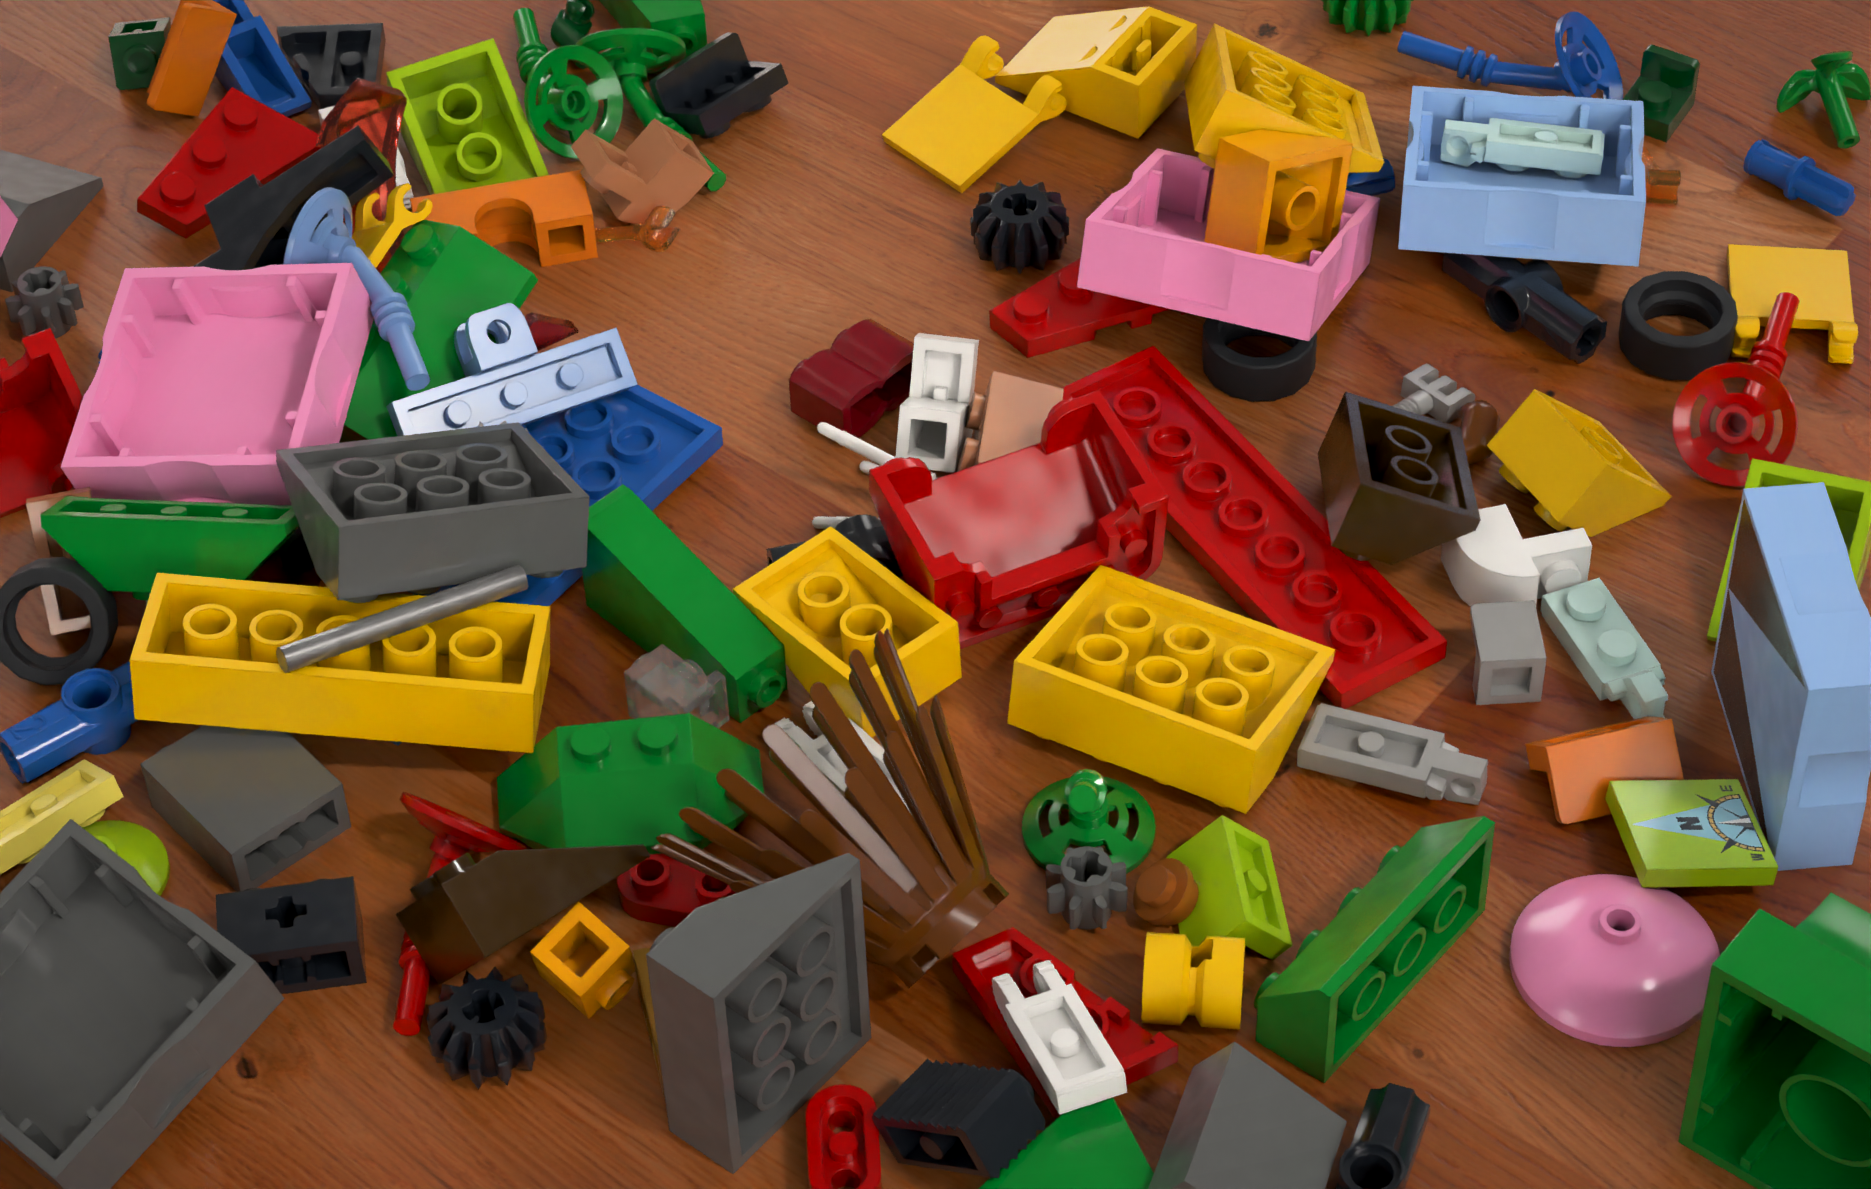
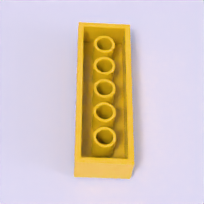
M157 573L130 657L134 716L137 720L533 753L550 668V606L492 601L285 673L277 659V647L426 596L389 593L378 595L375 600L370 602L354 603L337 600L328 587Z

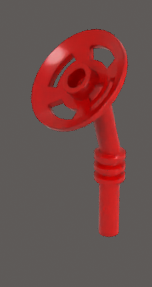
M1782 292L1777 295L1761 341L1753 345L1747 363L1728 362L1705 369L1687 383L1677 399L1672 419V430L1676 447L1686 464L1695 473L1708 481L1724 486H1745L1750 469H1728L1711 462L1707 458L1717 447L1730 454L1747 453L1750 465L1752 458L1784 464L1794 448L1798 433L1797 410L1791 394L1780 381L1788 357L1784 347L1800 303L1798 297L1792 293ZM1745 378L1746 383L1742 392L1727 393L1722 379ZM1702 394L1708 400L1702 408L1699 419L1701 436L1693 438L1691 414L1698 397ZM1717 406L1722 411L1716 419V431L1712 432L1710 424L1711 415ZM1780 409L1783 420L1782 434L1776 449L1771 453L1766 447L1770 443L1775 431L1773 411ZM1764 415L1765 429L1761 439L1758 440L1754 434L1759 428V416Z
M402 792L399 800L406 810L419 821V824L435 835L429 847L435 853L432 857L426 879L468 852L470 855L471 853L491 855L496 851L526 849V846L514 839L438 804L407 792ZM404 931V940L398 960L399 966L403 969V976L393 1029L401 1035L413 1036L421 1030L432 973L407 932Z

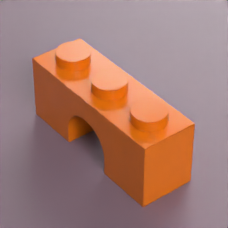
M581 170L410 198L412 213L416 211L418 204L423 199L428 198L432 202L431 213L423 220L460 226L492 247L505 242H521L531 246L538 254L541 267L598 258L593 213Z

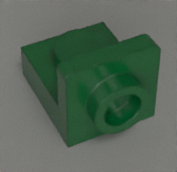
M170 17L115 23L108 38L116 86L119 90L149 87L171 28Z
M1652 44L1643 52L1640 76L1622 100L1643 101L1644 135L1667 143L1693 107L1700 67L1697 59Z

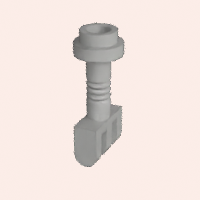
M1426 363L1403 377L1400 395L1405 399L1393 406L1422 416L1428 413L1439 421L1450 423L1457 418L1458 411L1464 404L1475 401V394L1465 387L1456 390V381L1446 375L1438 378V369Z

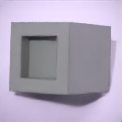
M1535 601L1476 603L1471 605L1469 617L1476 648L1472 687L1476 705L1541 702L1547 657Z

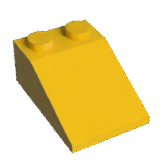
M831 526L732 589L733 594L784 645L785 663L807 692L810 694V688L814 683H823L846 717L853 720L872 738L876 734L849 684V674L851 672L849 656L854 649L859 650L863 654L895 720L898 721L900 717L874 659V641L878 631L884 634V631L888 628L918 707L962 678L958 622Z

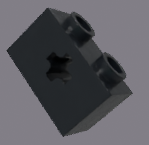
M353 876L336 879H318L312 882L269 888H250L244 891L216 895L217 932L254 959L281 994L367 983L363 919Z

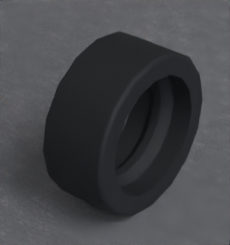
M1663 271L1643 277L1629 288L1622 303L1618 332L1620 349L1631 364L1649 375L1667 380H1691L1707 368L1727 363L1733 348L1735 327L1738 320L1736 302L1723 286L1706 276L1687 271ZM1662 315H1680L1697 320L1707 326L1709 331L1694 336H1675L1658 331L1647 324L1646 321Z
M1206 318L1203 324L1202 341L1203 370L1217 389L1231 397L1251 402L1275 401L1295 394L1309 382L1316 364L1317 332L1310 341H1305ZM1247 336H1266L1279 339L1292 348L1285 353L1273 357H1251L1239 354L1227 347V345L1234 340Z
M65 557L40 558L19 568L0 588V662L19 678L40 685L65 684L66 680L75 673L85 669H92L112 646L118 628L116 600L112 592L107 591L77 561ZM57 584L70 589L84 601L90 612L91 629L87 641L78 651L65 657H49L37 653L23 641L16 628L15 614L19 601L28 591L41 585Z

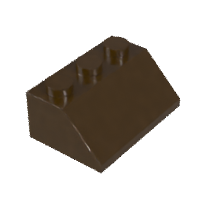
M1349 392L1344 393L1318 451L1331 546L1338 548L1343 554L1355 560L1368 561L1374 559L1392 565L1476 531L1481 519L1461 428Z

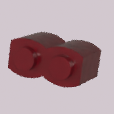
M872 319L862 320L850 328L844 329L834 339L830 349L819 351L808 359L802 360L792 371L789 378L791 412L815 426L820 422H826L857 438L863 436L880 420L885 412L899 408L909 397L914 343Z

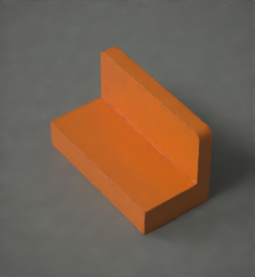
M213 0L180 1L147 93H149L147 105L156 111L199 117L236 19V13Z
M1647 716L1525 743L1530 770L1547 772L1556 820L1562 824H1571L1610 815L1611 812L1605 800L1610 781L1684 780L1671 718Z

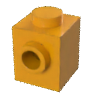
M579 901L530 951L539 975L588 1019L601 1006L606 1010L613 1008L624 998L634 983V978L631 975L635 972V964L630 946Z

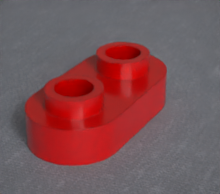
M662 853L650 854L649 858L617 878L620 903L628 915L640 921L676 927L694 909L714 902L718 898L736 894L728 884ZM710 890H717V891H720V892L713 893V892H709V891H710Z
M846 1084L833 1085L822 1089L809 1101L806 1108V1135L810 1189H839L844 1186H851L856 1189H882L879 1130L872 1120L877 1106L874 1099L863 1089ZM840 1127H847L852 1129V1131L850 1132H833L835 1129Z

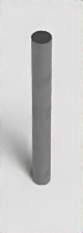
M516 565L277 647L276 655L279 665L285 673L527 590V575L520 565Z

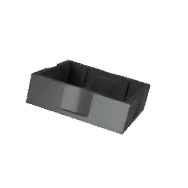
M72 819L62 827L0 893V1140L58 1189H111L285 998L254 959L189 909L179 907L156 894L133 866Z

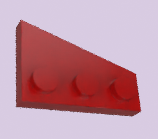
M231 87L137 198V212L186 239L211 224L204 206L205 204L252 174L263 185L270 182L323 148L326 138Z
M1079 258L989 310L990 328L1024 356L1030 358L1095 340L1097 330L1127 322L1129 327L1134 329L1152 324L1153 314L1170 309L1078 288L1077 283L1081 260Z
M1014 927L952 953L953 972L1055 1119L1060 1116L1013 1037L1003 1014H1001L992 987L993 977L1006 973L1010 974V977H1012L1024 998H1028L1038 994L1033 982L1034 964L1046 960L1051 961L1065 984H1072L1125 1072L1126 1086L1178 1062L1179 1045L1160 1031L1153 1036L1130 1019V1010L1111 996L1104 1001L1075 980V971Z

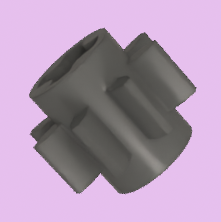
M46 266L34 267L22 273L18 280L12 282L15 295L6 298L5 302L11 322H20L23 335L28 336L51 328L54 337L58 338L67 333L71 326L78 324L75 310L83 308L84 305L79 285L69 284L66 271L58 272L56 269Z
M1089 846L1075 849L1067 848V854L1063 857L1061 866L1055 864L1046 866L1048 913L1056 914L1061 912L1064 920L1070 924V929L1072 930L1076 928L1085 930L1098 927L1101 929L1107 928V921L1111 917L1112 910L1118 912H1126L1127 910L1126 864L1124 862L1112 864L1110 857L1103 851V847L1100 846L1097 848Z

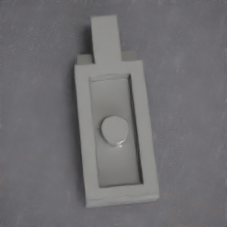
M1323 703L1317 705L1297 751V767L1421 798L1427 797L1429 800H1442L1444 797L1448 801L1479 805L1487 784L1488 760L1459 753L1457 747L1445 742V733Z

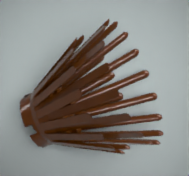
M886 628L884 634L878 631L875 636L874 659L921 769L863 654L857 649H854L849 656L851 668L849 684L884 749L883 762L907 807L828 688L821 682L814 683L810 688V698L815 705L812 711V718L848 769L844 777L847 786L844 791L845 797L787 733L775 724L766 726L762 734L765 743L771 748L769 758L819 812L812 809L805 810L800 815L799 823L736 771L722 769L718 772L716 779L719 785L726 790L725 794L729 800L811 864L816 865L847 853L860 860L866 961L889 967L910 988L937 960H941L991 913L1009 893L990 874L987 856L939 698L936 694L932 700L930 719L927 709L923 705L918 707L889 630ZM686 807L679 812L680 818L692 830L773 879L805 869V867L777 850L762 849L699 809ZM669 833L657 836L656 839L661 844L651 847L653 850L728 884L736 893L767 883Z

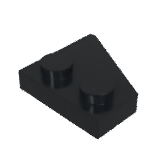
M383 23L277 27L281 51L319 109L372 95L375 102L378 103L386 42Z

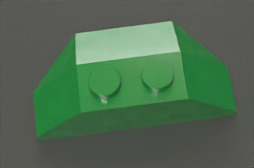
M66 496L40 514L41 527L99 581L107 591L132 592V597L137 600L149 599L157 573L249 580L300 527L292 505Z
M690 713L555 727L535 744L533 753H525L497 777L500 833L514 840L518 839L533 849L644 844L649 854H659L660 852L651 849V847L661 844L657 841V836L668 833L703 849L713 842L692 830L680 818V810L686 807L699 809L733 830L748 814L726 797V790L717 782V774L722 769H732L764 794L760 750Z

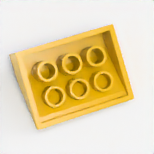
M1214 23L1184 81L1194 150L1199 152L1198 158L1203 163L1215 169L1219 138L1265 129L1347 140L1353 143L1349 173L1380 171L1384 164V159L1364 93Z
M1100 565L1014 660L1007 724L1031 732L1039 738L1052 740L1084 752L1097 760L1109 762L1147 776L1160 784L1170 785L1210 800L1218 806L1231 808L1247 814L1273 780L1334 660L1335 649Z

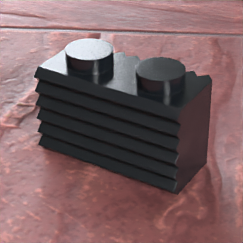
M926 1059L872 1116L873 1122L898 1163L990 1178H999L1000 1169L1009 1168L1010 1158L1018 1159V1150L1027 1149L1028 1139L1035 1140L1036 1131H1044L1046 1121L1034 1101L1035 1093L1032 1086L1015 1070L1001 1068L998 1071L993 1066L990 1070L985 1066L979 1069L974 1064L969 1066L965 1063L954 1062L951 1065L947 1061L941 1064L938 1060L932 1063L929 1059Z

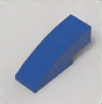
M213 0L237 14L215 72V76L224 88L229 91L233 87L286 117L310 108L312 104L311 99L260 15L253 17L244 0Z

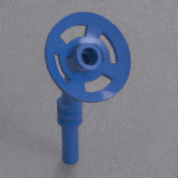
M1575 11L1562 15L1556 23L1555 46L1558 61L1554 67L1498 61V55L1491 54L1486 58V51L1479 50L1477 54H1474V47L1467 46L1465 50L1407 31L1403 32L1397 49L1399 53L1457 71V77L1460 79H1464L1466 75H1469V82L1475 83L1478 79H1481V85L1485 87L1490 83L1556 91L1564 90L1568 93L1572 92L1575 97L1592 98L1591 95L1598 88L1603 90V99H1623L1622 79L1610 46L1595 24L1583 14ZM1567 30V45L1562 47L1563 34Z

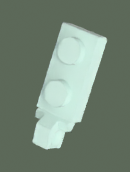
M1490 118L1489 124L1446 119L1441 143V160L1465 167L1470 166L1475 161L1479 163L1484 161L1496 163L1498 167L1509 171H1524L1530 167L1549 169L1567 178H1581L1587 174L1600 175L1605 134L1601 130Z
M1597 578L1542 595L1540 611L1543 618L1600 701L1607 698L1610 701L1620 699L1633 719L1647 716L1665 718L1663 713L1665 701L1668 700V694L1662 686L1665 684L1664 680L1666 677L1661 669V664L1602 580Z

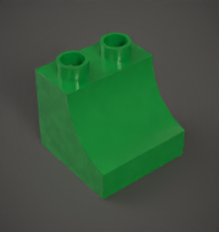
M1832 892L1795 928L1759 908L1714 961L1709 977L1678 1140L1679 1143L1757 1189H1871L1870 913Z

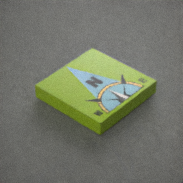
M1738 779L1626 780L1609 782L1605 800L1641 887L1768 886L1774 884L1778 865Z

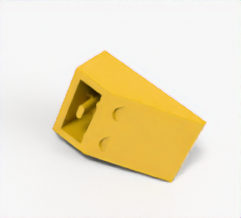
M1149 6L1056 16L995 76V83L1028 96L1034 84L1044 75L1052 76L1062 83L1063 88L1058 93L1065 97L1067 101L1066 111L1139 139L1185 89L1184 81L1196 60L1197 24Z

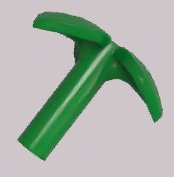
M1833 51L1812 59L1811 62L1816 69L1796 71L1783 86L1776 105L1777 111L1782 113L1805 99L1812 91L1820 93L1837 145L1842 149L1853 147L1860 141V136L1846 98L1870 100L1871 88L1867 74L1857 64H1846L1852 60V51Z

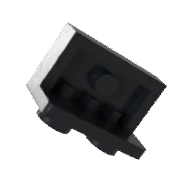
M733 32L723 34L652 78L649 82L657 106L664 117L672 118L687 133L699 135L702 139L712 138L724 133L731 127L730 121L743 112H752L765 107L772 100L770 95L789 84L781 63L748 61L738 34Z

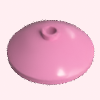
M1616 874L1576 877L1558 883L1540 893L1520 914L1513 929L1509 953L1510 969L1515 985L1522 998L1539 1017L1559 1031L1574 1038L1612 1047H1635L1658 1043L1680 1034L1697 1022L1703 1014L1712 964L1720 956L1713 932L1703 917L1688 902L1664 887L1643 888L1638 878Z

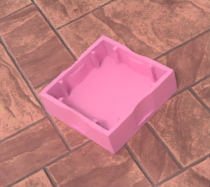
M1157 148L1133 172L1129 184L1123 189L1112 193L1086 219L1077 283L1078 288L1310 341L1370 263L1380 198L1346 190L1339 233L1323 252L1312 250L1309 260L1293 263L1271 258L1270 255L1266 254L1258 255L1204 242L1215 169L1203 163L1198 157Z
M353 264L268 265L248 270H219L205 266L125 268L104 331L100 364L91 385L83 396L61 464V469L74 488L90 487L92 498L292 505L276 463V450L339 443L374 317L370 311L372 302Z

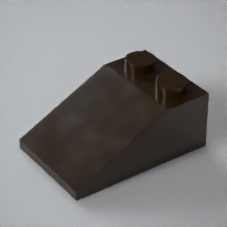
M644 844L496 851L475 864L468 852L409 889L416 901L397 913L396 916L436 982L440 985L649 858L650 854Z

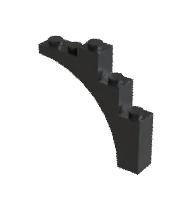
M358 125L265 185L252 174L204 205L221 249L193 267L205 266L219 270H248L268 265H283L285 250L292 227L301 209L311 196L323 188L332 187L343 191L347 195L352 208L358 201L394 176L388 160ZM326 213V214L322 217V219L319 221L318 225L316 226L315 230L317 229V227L319 226V224L323 221V219H325V218L328 216V213Z

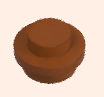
M1173 858L1159 860L1140 875L1133 895L1134 909L1142 919L1150 924L1176 925L1185 920L1195 908L1199 895L1198 885L1193 879L1191 870L1179 860Z

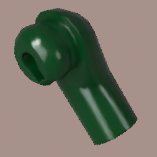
M567 0L566 8L559 11L550 33L551 39L557 47L575 45L577 41L589 34L592 27L590 19L595 13L594 5L589 0ZM572 61L577 67L581 69L587 68L579 62Z

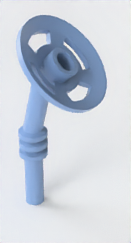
M326 187L317 191L306 202L295 220L288 238L283 264L352 263L369 294L370 301L372 302L370 311L378 327V332L383 340L390 343L407 388L413 391L425 388L430 382V377L413 336L415 322L405 297L393 291L359 247H356L355 240L352 239V208L347 195L343 191L332 187ZM326 213H328V216H327L325 219H323V221L319 224V226H318L317 229L315 230L316 226L318 225V223H319V221L322 219V217H323Z

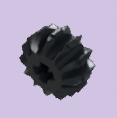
M1019 179L1016 185L1009 187L997 182L994 192L979 194L978 204L973 209V217L970 218L971 236H974V244L978 250L980 260L993 261L996 271L1008 266L1016 267L1019 274H1021L1024 267L1029 266L1038 270H1044L1047 260L1053 261L1061 258L1064 245L1067 244V236L1069 235V217L1066 215V208L1062 203L1060 193L1046 192L1043 182L1033 186H1026Z
M495 966L486 978L476 979L466 970L463 985L460 987L442 984L441 994L439 995L440 1002L429 1005L427 1023L430 1036H428V1042L432 1056L436 1058L437 1063H444L445 1071L449 1073L452 1081L470 1074V1080L479 1090L488 1077L498 1076L508 1086L513 1068L532 1071L533 1062L535 1061L534 1053L545 1049L547 1039L546 1027L543 1022L545 1012L543 1002L539 999L538 993L529 992L528 984L525 983L521 974L504 981L503 975L500 974Z

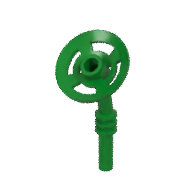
M529 8L516 10L513 14L519 43L516 60L520 77L526 84L524 106L527 121L537 140L547 150L558 156L579 159L571 146L585 130L592 126L598 113V100H604L602 119L593 134L610 143L619 129L623 114L621 85L610 63L598 52L580 45L560 46L548 52L547 47L540 41L534 12ZM568 60L583 64L591 70L597 79L587 85L580 77L567 74ZM536 96L538 97V105H536ZM548 121L553 127L562 131H568L572 145L554 139L545 130L543 125Z
M617 28L595 32L577 41L575 45L585 46L596 52L603 51L600 54L614 69L619 79L622 93L645 128L655 118L692 140L691 135L672 118L664 117L643 84L648 79L647 74L667 69L684 59L686 46L682 39L660 30ZM647 47L663 51L667 54L657 57L655 54L647 52ZM701 153L714 172L704 185L710 191H717L725 184L726 174Z
M1091 769L1079 770L1072 774L1071 777L1056 781L1043 788L1029 802L1022 819L1024 846L1033 861L1045 871L1046 866L1049 864L1061 866L1062 859L1065 856L1064 853L1071 843L1080 847L1105 845L1112 864L1124 862L1126 864V874H1128L1147 858L1155 841V818L1145 798L1129 785L1112 778L1103 777ZM1052 805L1048 816L1051 833L1043 837L1039 828V818L1044 807ZM1064 808L1069 810V822L1061 826L1059 815ZM1127 808H1134L1139 821L1138 830L1132 841L1125 837L1129 827ZM1109 811H1116L1119 819L1115 828L1109 825Z

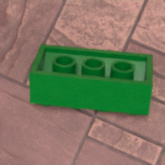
M429 220L415 223L404 235L400 246L380 274L393 291L402 294L407 301V306L415 322L413 336L428 371L430 382L421 390L413 391L407 388L391 345L381 338L378 327L373 319L339 443L397 436L386 407L393 401L466 378L455 349L454 333L456 328L466 323L471 315L506 303H512L520 309L538 282V278L534 273L460 226ZM487 332L489 339L496 343L494 336Z
M1485 816L1425 826L1421 827L1403 847L1399 845L1392 847L1384 856L1377 874L1363 889L1360 887L1353 888L1342 901L1337 916L1323 931L1319 929L1313 930L1302 942L1296 959L1281 974L1274 972L1262 983L1254 999V1008L1257 1009L1256 1042L1320 1082L1325 1083L1485 911L1495 822Z

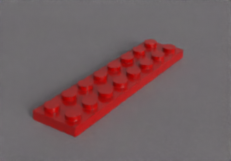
M1154 345L1062 387L1064 389L1063 400L1078 398L1098 390L1101 391L1169 497L1166 529L1253 620L1335 649L1334 660L1319 689L1336 707L1347 709L1446 658L1447 640L1368 561L1350 558L1338 548L1331 546L1328 520Z

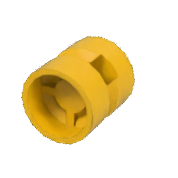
M1147 932L1142 988V1023L1180 1026L1187 1016H1195L1201 1027L1240 1029L1245 938L1206 936L1199 946H1195L1190 943L1186 934Z

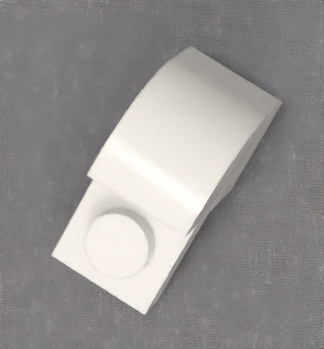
M918 333L914 337L909 397L900 405L896 458H919L927 465L929 470L951 473L958 471L965 439L967 437L971 438L973 429L965 428L975 388L979 340Z
M1506 504L1478 509L1481 520L1476 531L1442 544L1441 561L1455 591L1469 606L1476 603L1534 600L1536 606L1537 599L1542 598V595L1588 581L1592 544L1584 528L1522 539Z

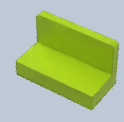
M1221 815L1166 857L1177 859L1191 870L1193 879L1198 885L1199 895L1195 908L1185 920L1178 923L1180 934H1186L1192 945L1199 946L1206 936L1245 938V946L1271 960H1274L1293 946L1267 839Z

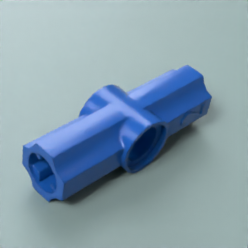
M130 661L111 672L105 669L92 668L75 673L63 685L62 699L0 732V752L11 772L22 784L28 783L81 752L93 755L108 754L118 750L127 742L131 735V724L138 721L134 716Z

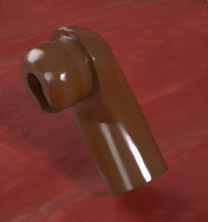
M1476 400L1468 402L1460 408L1457 418L1462 419L1460 428L1470 466L1493 454L1487 444L1499 431L1500 417L1496 409L1487 401Z

